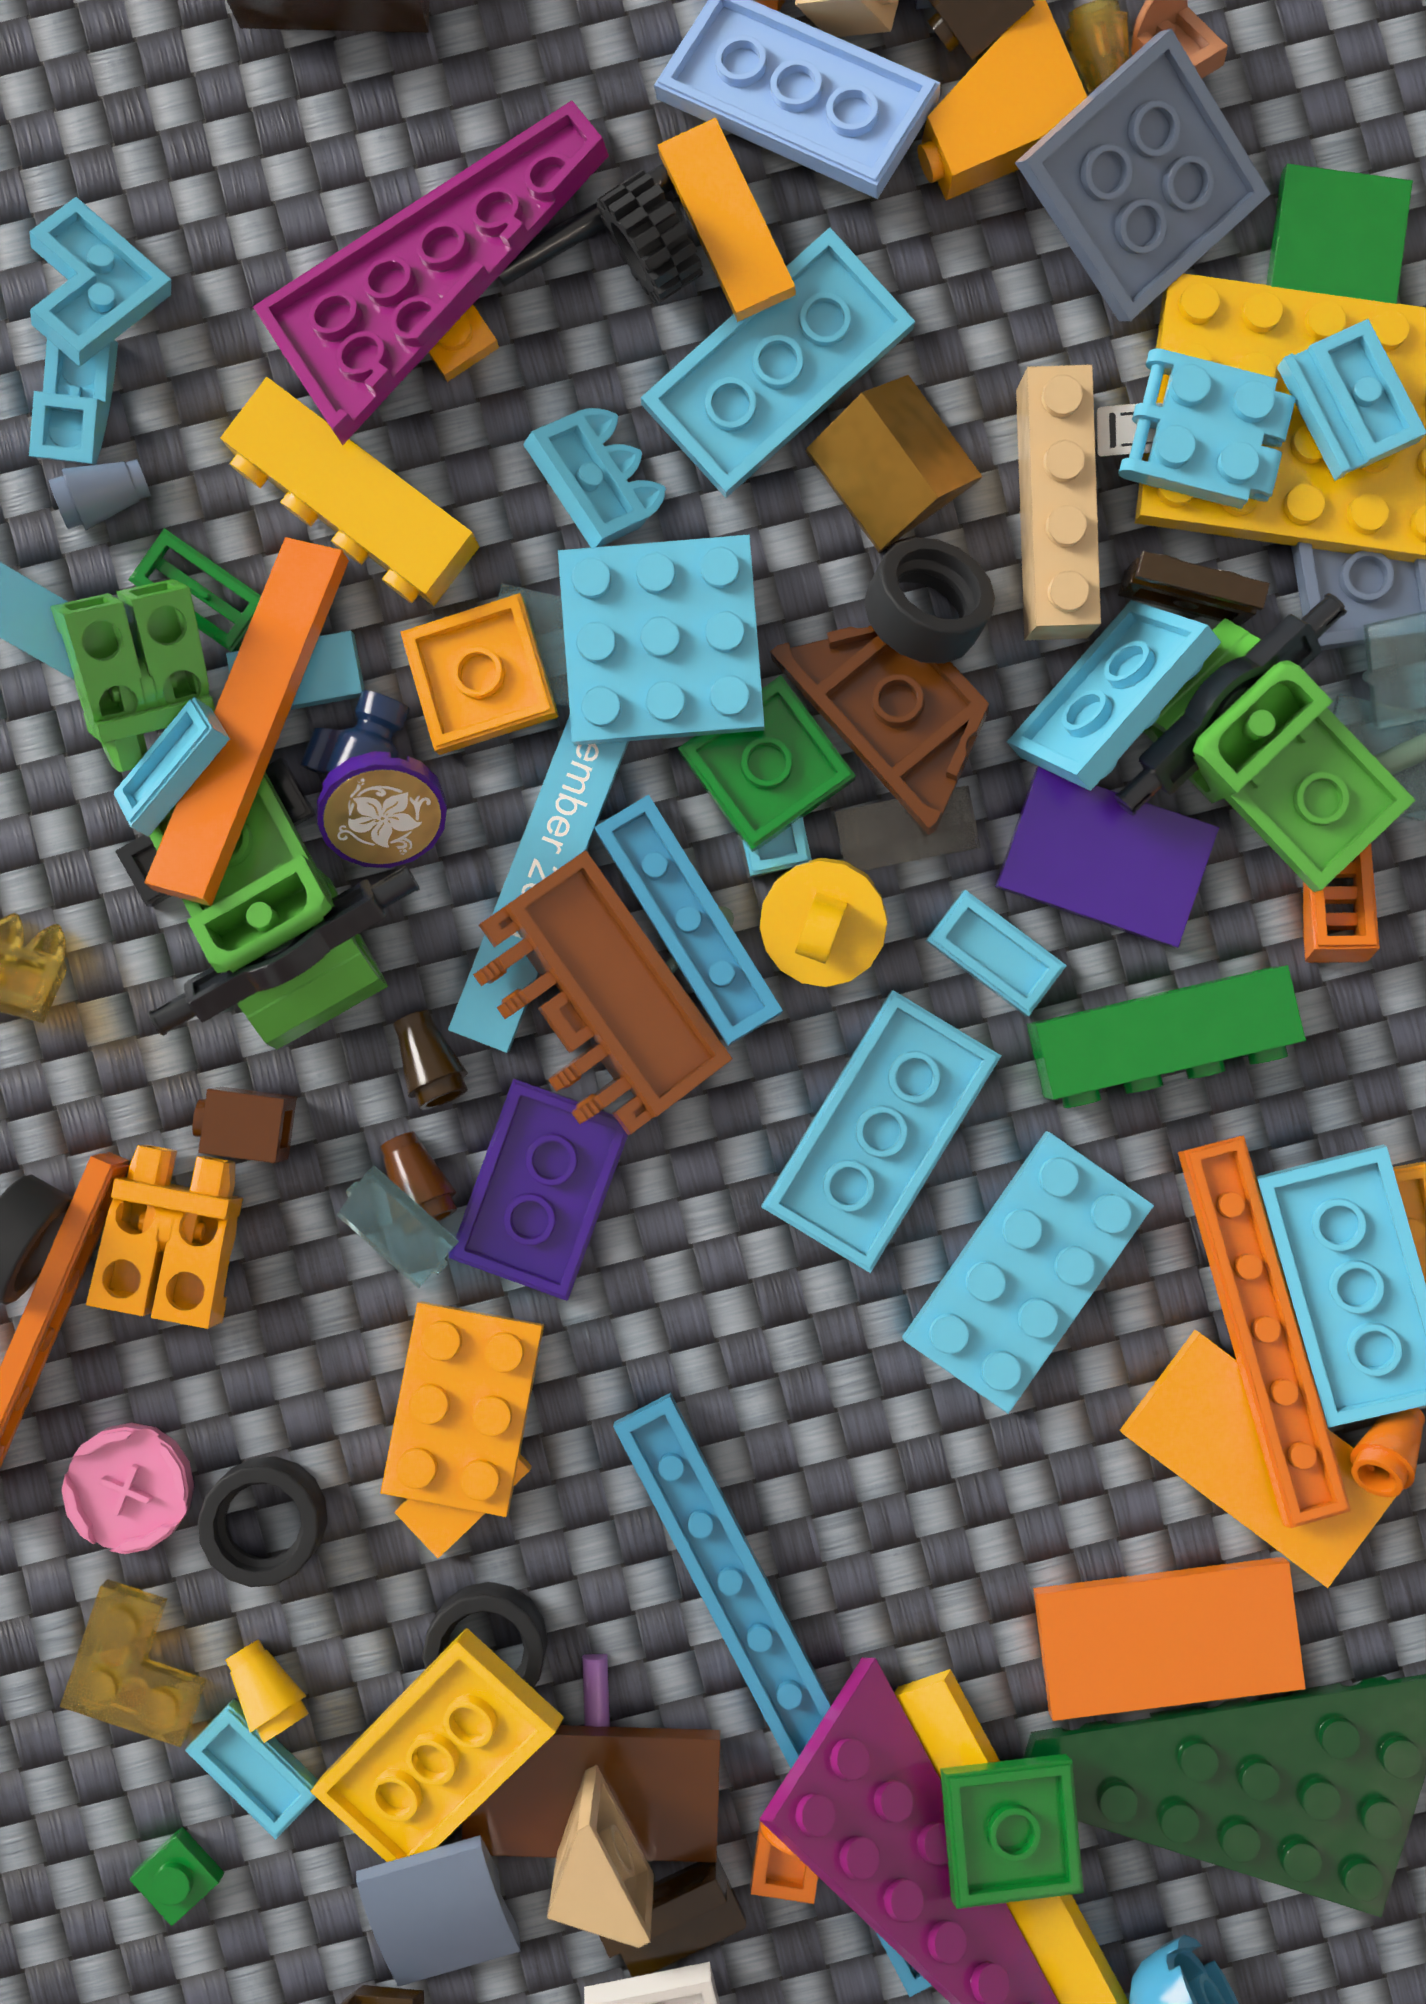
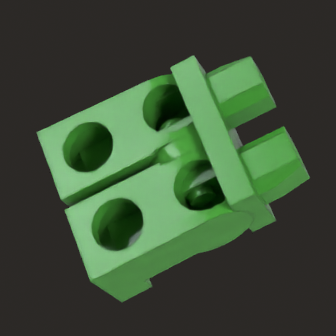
M175 579L116 591L118 598L107 593L50 606L57 631L62 634L73 671L78 697L84 711L83 715L87 730L102 744L111 766L118 772L132 770L148 751L144 733L166 729L193 697L211 707L213 711L215 710L213 698L209 695L208 677L190 587Z

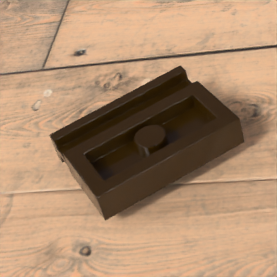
M1142 551L1140 558L1137 557L1124 571L1118 596L1220 622L1226 618L1241 626L1256 615L1257 610L1264 609L1270 583L1244 577L1226 570H1217L1181 561L1168 555Z

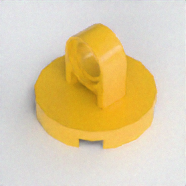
M818 858L796 865L777 878L763 902L759 928L765 951L780 971L802 984L829 987L850 982L871 967L884 945L888 916L882 896L875 888L874 882L868 874L846 861Z

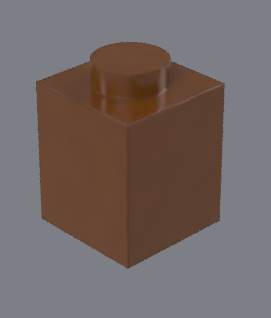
M229 1087L208 1088L206 1099L198 1100L193 1116V1135L200 1137L198 1153L269 1163H278L289 1159L297 1097Z

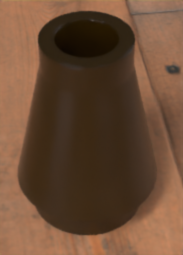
M428 1010L409 1014L393 1024L399 1040L408 1097L416 1098L421 1110L448 1103L468 1091L463 1079L468 1072L434 1024Z

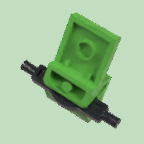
M1326 593L1323 599L1302 619L1289 614L1262 640L1226 618L1218 623L1212 631L1221 641L1219 646L1204 661L1198 674L1188 680L1161 710L1154 724L1143 731L1153 744L1139 757L1143 770L1119 793L1114 795L1117 803L1127 813L1134 816L1160 789L1171 795L1189 779L1211 803L1225 799L1313 892L1321 891L1416 801L1327 708L1333 701L1303 670L1321 652L1318 639L1347 613V610L1344 609V604L1333 594Z
M265 772L212 906L182 899L191 916L187 921L212 967L185 982V993L155 1010L149 1011L151 1022L156 1030L164 1036L169 1031L196 1016L201 1022H205L237 1003L263 1041L277 1050L388 987L360 933L386 918L384 908L414 891L420 890L418 883L405 865L402 869L374 885H371L366 879L338 894L331 879L316 867ZM175 806L149 836L156 850L159 848Z

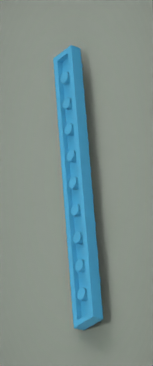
M669 1393L615 1421L613 1427L790 1768H792L831 1707L832 1702L672 1394ZM876 1932L909 1997L932 1986Z

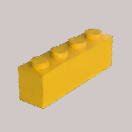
M268 377L264 379L220 437L235 455L229 464L238 473L260 489L268 480L286 495L280 503L287 510L310 527L319 519L334 530L336 534L331 542L360 565L369 557L387 570L382 581L410 603H413L418 595H420L431 605L435 606L480 547L472 531L353 441L348 439L342 446L328 422Z

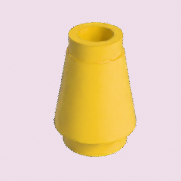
M259 1639L225 1660L231 1670L230 1674L249 1731L251 1733L256 1729L263 1743L309 1714L302 1702V1699L306 1697L305 1693L267 1649L265 1650Z

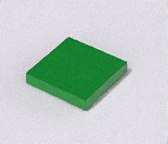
M1287 164L1280 177L1266 285L1397 304L1413 180Z
M781 675L762 688L764 730L694 736L678 748L681 757L752 852L764 846L789 828L799 818L806 816L855 781L856 777Z
M1067 1754L940 1768L951 1901L956 1909L1084 1893L1073 1763Z

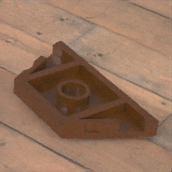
M871 625L865 628H854L851 626L827 632L828 639L790 648L789 642L774 647L770 651L772 661L929 836L935 832L989 713V703L951 662L944 664L924 663L901 655L883 642Z

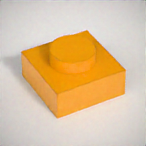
M472 305L428 354L445 380L449 382L497 350L499 345L475 306Z

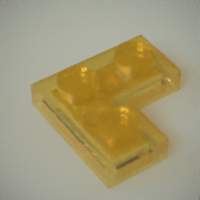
M107 1579L100 1586L60 1707L178 1747L183 1745L188 1737L207 1679L147 1659L167 1601L166 1598Z

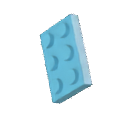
M1131 600L1008 739L1007 743L1020 758L1091 791L1101 779L1111 773L1118 759L1140 734L1154 724L1161 710L1183 685L1198 674L1204 661L1219 646L1221 641L1207 624Z

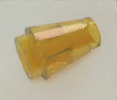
M1118 0L1091 1L1073 9L1068 14L1070 28L1065 32V35L1089 93L1098 88L1129 59L1128 13L1120 10Z

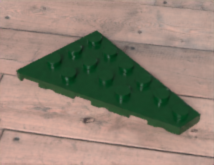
M1426 1674L1388 1680L1385 1676L1363 1679L1360 1683L1352 1686L1340 1683L1323 1685L1304 1690L1289 1691V1696L1252 1702L1241 1698L1224 1701L1221 1705L1214 1708L1197 1705L1150 1713V1718L1108 1724L1106 1720L1085 1723L1075 1730L1058 1727L1033 1731L1030 1734L1023 1759L1067 1754L1072 1759L1077 1820L1079 1822L1382 1917L1426 1776Z

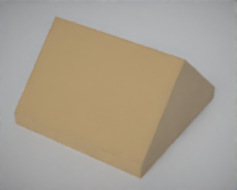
M595 1765L585 1770L557 1851L547 1919L639 1948L649 1943L651 1939L654 1873L598 1766Z

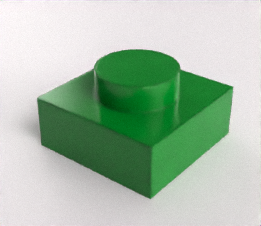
M182 1826L136 1868L129 1880L164 1919L173 1926L219 1884L225 1872Z

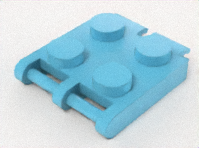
M1151 349L1146 361V367L1151 372L1143 403L1135 405L1132 420L1137 424L1129 458H1124L1121 461L1118 472L1119 476L1126 480L1239 509L1243 508L1249 498L1263 502L1268 501L1269 497H1272L1282 452L1261 445L1281 447L1282 442L1286 441L1296 398L1292 395L1275 391L1277 378L1165 349ZM1163 374L1170 376L1163 404L1160 407L1156 405ZM1152 428L1156 429L1147 462L1143 461L1142 457L1149 429Z

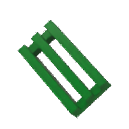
M164 528L128 580L137 587L152 584L154 582L148 578L156 569L169 579H175L189 586L192 595L234 623V626L227 634L195 612L198 629L230 652L239 651L261 595ZM169 548L249 603L244 612H239L163 559Z

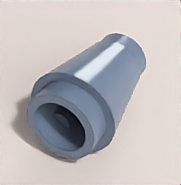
M138 459L128 462L120 461L62 468V476L48 480L67 529L83 525L85 530H88L138 503L140 499L151 496Z

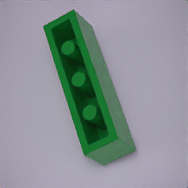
M1288 965L1259 969L1026 1024L1043 1097L1052 1100L1061 1098L1063 1108L1077 1107L1100 1101L1099 1089L1124 1084L1126 1094L1158 1088L1164 1085L1162 1074L1183 1069L1186 1070L1188 1079L1222 1073L1226 1071L1224 1060L1248 1055L1250 1065L1288 1057L1286 1045L1306 1041Z

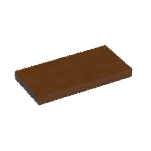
M560 1725L554 1735L462 1822V1840L481 1835L491 1856L556 1858L585 1770L597 1765L646 1860L717 1862L720 1730Z

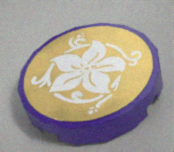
M378 751L348 758L330 771L322 784V792L317 798L316 809L317 825L325 844L344 860L363 867L392 868L413 862L432 849L445 829L447 813L445 795L439 779L424 763L407 756V761L401 758H391L390 752Z

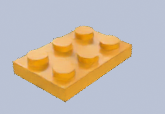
M423 1301L417 1303L381 1494L502 1517L508 1515L544 1324Z

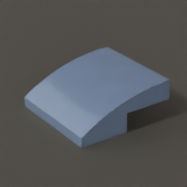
M481 1835L356 1871V1883L367 1918L383 1958L398 1987L521 1951L519 1928L501 1895L499 1870Z

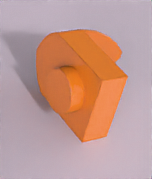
M760 1821L750 1882L751 1894L814 1904L818 1876Z

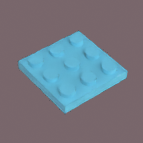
M750 535L558 550L571 735L574 745L764 730Z

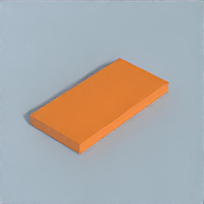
M1284 1557L1033 1588L1048 1709L1052 1721L1306 1689L1290 1562Z

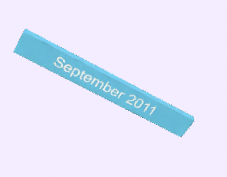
M569 715L493 914L583 851L588 850L595 832L594 827L598 824L629 741L574 745L572 743ZM518 932L496 947L484 935L448 1028L451 1032L506 1053L510 1052L527 1005L506 1019L503 1018L497 1007L501 1004L502 999L516 989L524 988L538 978L539 973L527 956H524L507 968V973L491 984L486 983L481 986L473 974L523 940Z

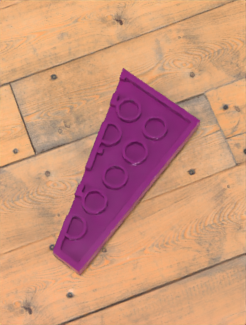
M573 100L253 306L342 446L609 157L602 136Z
M861 1658L759 1820L951 2004H1059L1006 1903L956 1909L952 1903L941 1780L876 1658Z

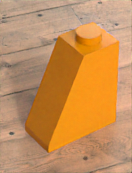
M1034 0L1033 3L1035 5L998 38L927 116L922 142L917 148L918 158L925 177L930 183L938 181L946 201L1019 170L1015 162L1088 97L1046 0Z

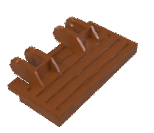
M586 850L479 924V927L494 947L516 932L523 939L473 974L481 986L496 981L507 973V968L524 956H527L540 975L524 988L516 989L502 999L497 1009L503 1018L506 1019L553 985H556L560 992L538 1008L540 1013L569 1053L573 1052L593 1037L596 1043L553 1074L548 1080L557 1092L562 1088L567 1089L581 1079L582 1074L600 1061L608 1070L613 1080L596 1093H592L577 1103L576 1108L572 1110V1114L579 1124L589 1120L630 1090L634 1097L612 1114L626 1134L631 1135L733 1059Z

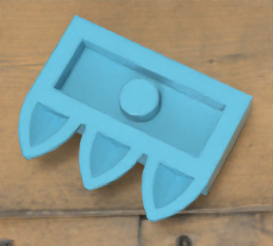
M600 408L579 410L533 430L523 444L591 548L602 547L641 528L646 520L658 510L663 502L666 491L664 485L645 480L627 481L637 470L642 452L640 449L623 444L603 445L615 431L618 415Z

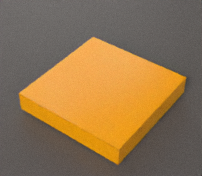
M521 593L400 632L432 745L437 754L442 755L559 717L526 602Z

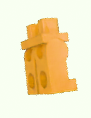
M138 1145L129 1166L127 1177L114 1179L111 1193L113 1200L107 1214L86 1306L138 1316L152 1313L151 1318L209 1329L223 1322L227 1297H224L229 1260L236 1236L237 1217L240 1216L243 1197L233 1196L235 1162L214 1157L197 1156L191 1187L171 1184L177 1151L152 1145Z

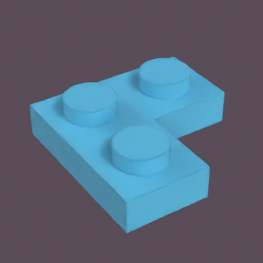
M77 197L29 231L31 248L68 279L67 282L30 309L31 324L79 367L171 295V279Z

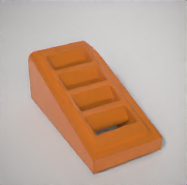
M1371 844L1335 877L1353 878V886H1325L1321 891L1313 892L1303 882L1305 962H1366L1380 949ZM1325 904H1354V912L1326 913ZM1327 930H1354V936H1327Z

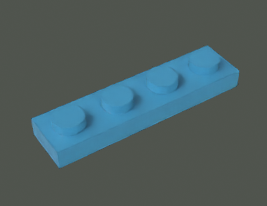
M649 794L595 826L596 834L727 1046H730L782 1014L783 1010Z

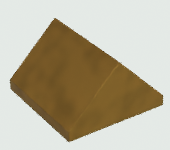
M909 375L862 392L806 448L808 456L879 553L982 478L978 469Z

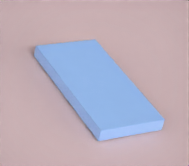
M708 0L654 84L657 100L706 122L716 118L721 129L876 199L881 195L927 120V116L932 112L940 99L941 82L753 0Z

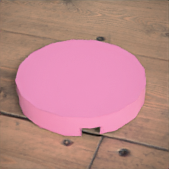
M136 1423L107 1427L80 1445L72 1457L73 1460L69 1464L68 1472L64 1476L62 1495L66 1515L79 1535L93 1545L97 1542L103 1547L111 1548L109 1551L121 1554L149 1550L169 1537L188 1513L194 1490L190 1461L178 1443L156 1427Z

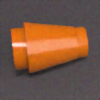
M1418 1407L1380 1416L1351 1451V1473L1356 1483L1364 1490L1376 1496L1390 1498L1398 1496L1402 1490L1409 1488L1413 1484L1423 1426L1425 1424V1416Z

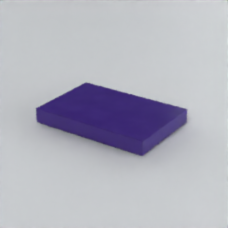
M1039 766L1035 768L995 888L1171 948H1179L1219 827L1147 802L1132 816L1117 803V800L1114 798L1117 792L1097 785L1089 791Z
M514 1078L448 1258L568 1301L628 1137L611 1112L601 1110L589 1120L579 1124L573 1116L572 1110L576 1108L577 1103L580 1101Z

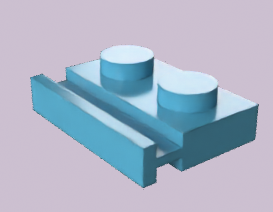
M1369 319L1311 344L1308 349L1296 355L1292 353L1285 356L1277 366L1287 389L1296 398L1295 404L1334 481L1355 469H1362L1418 443L1426 435V429Z

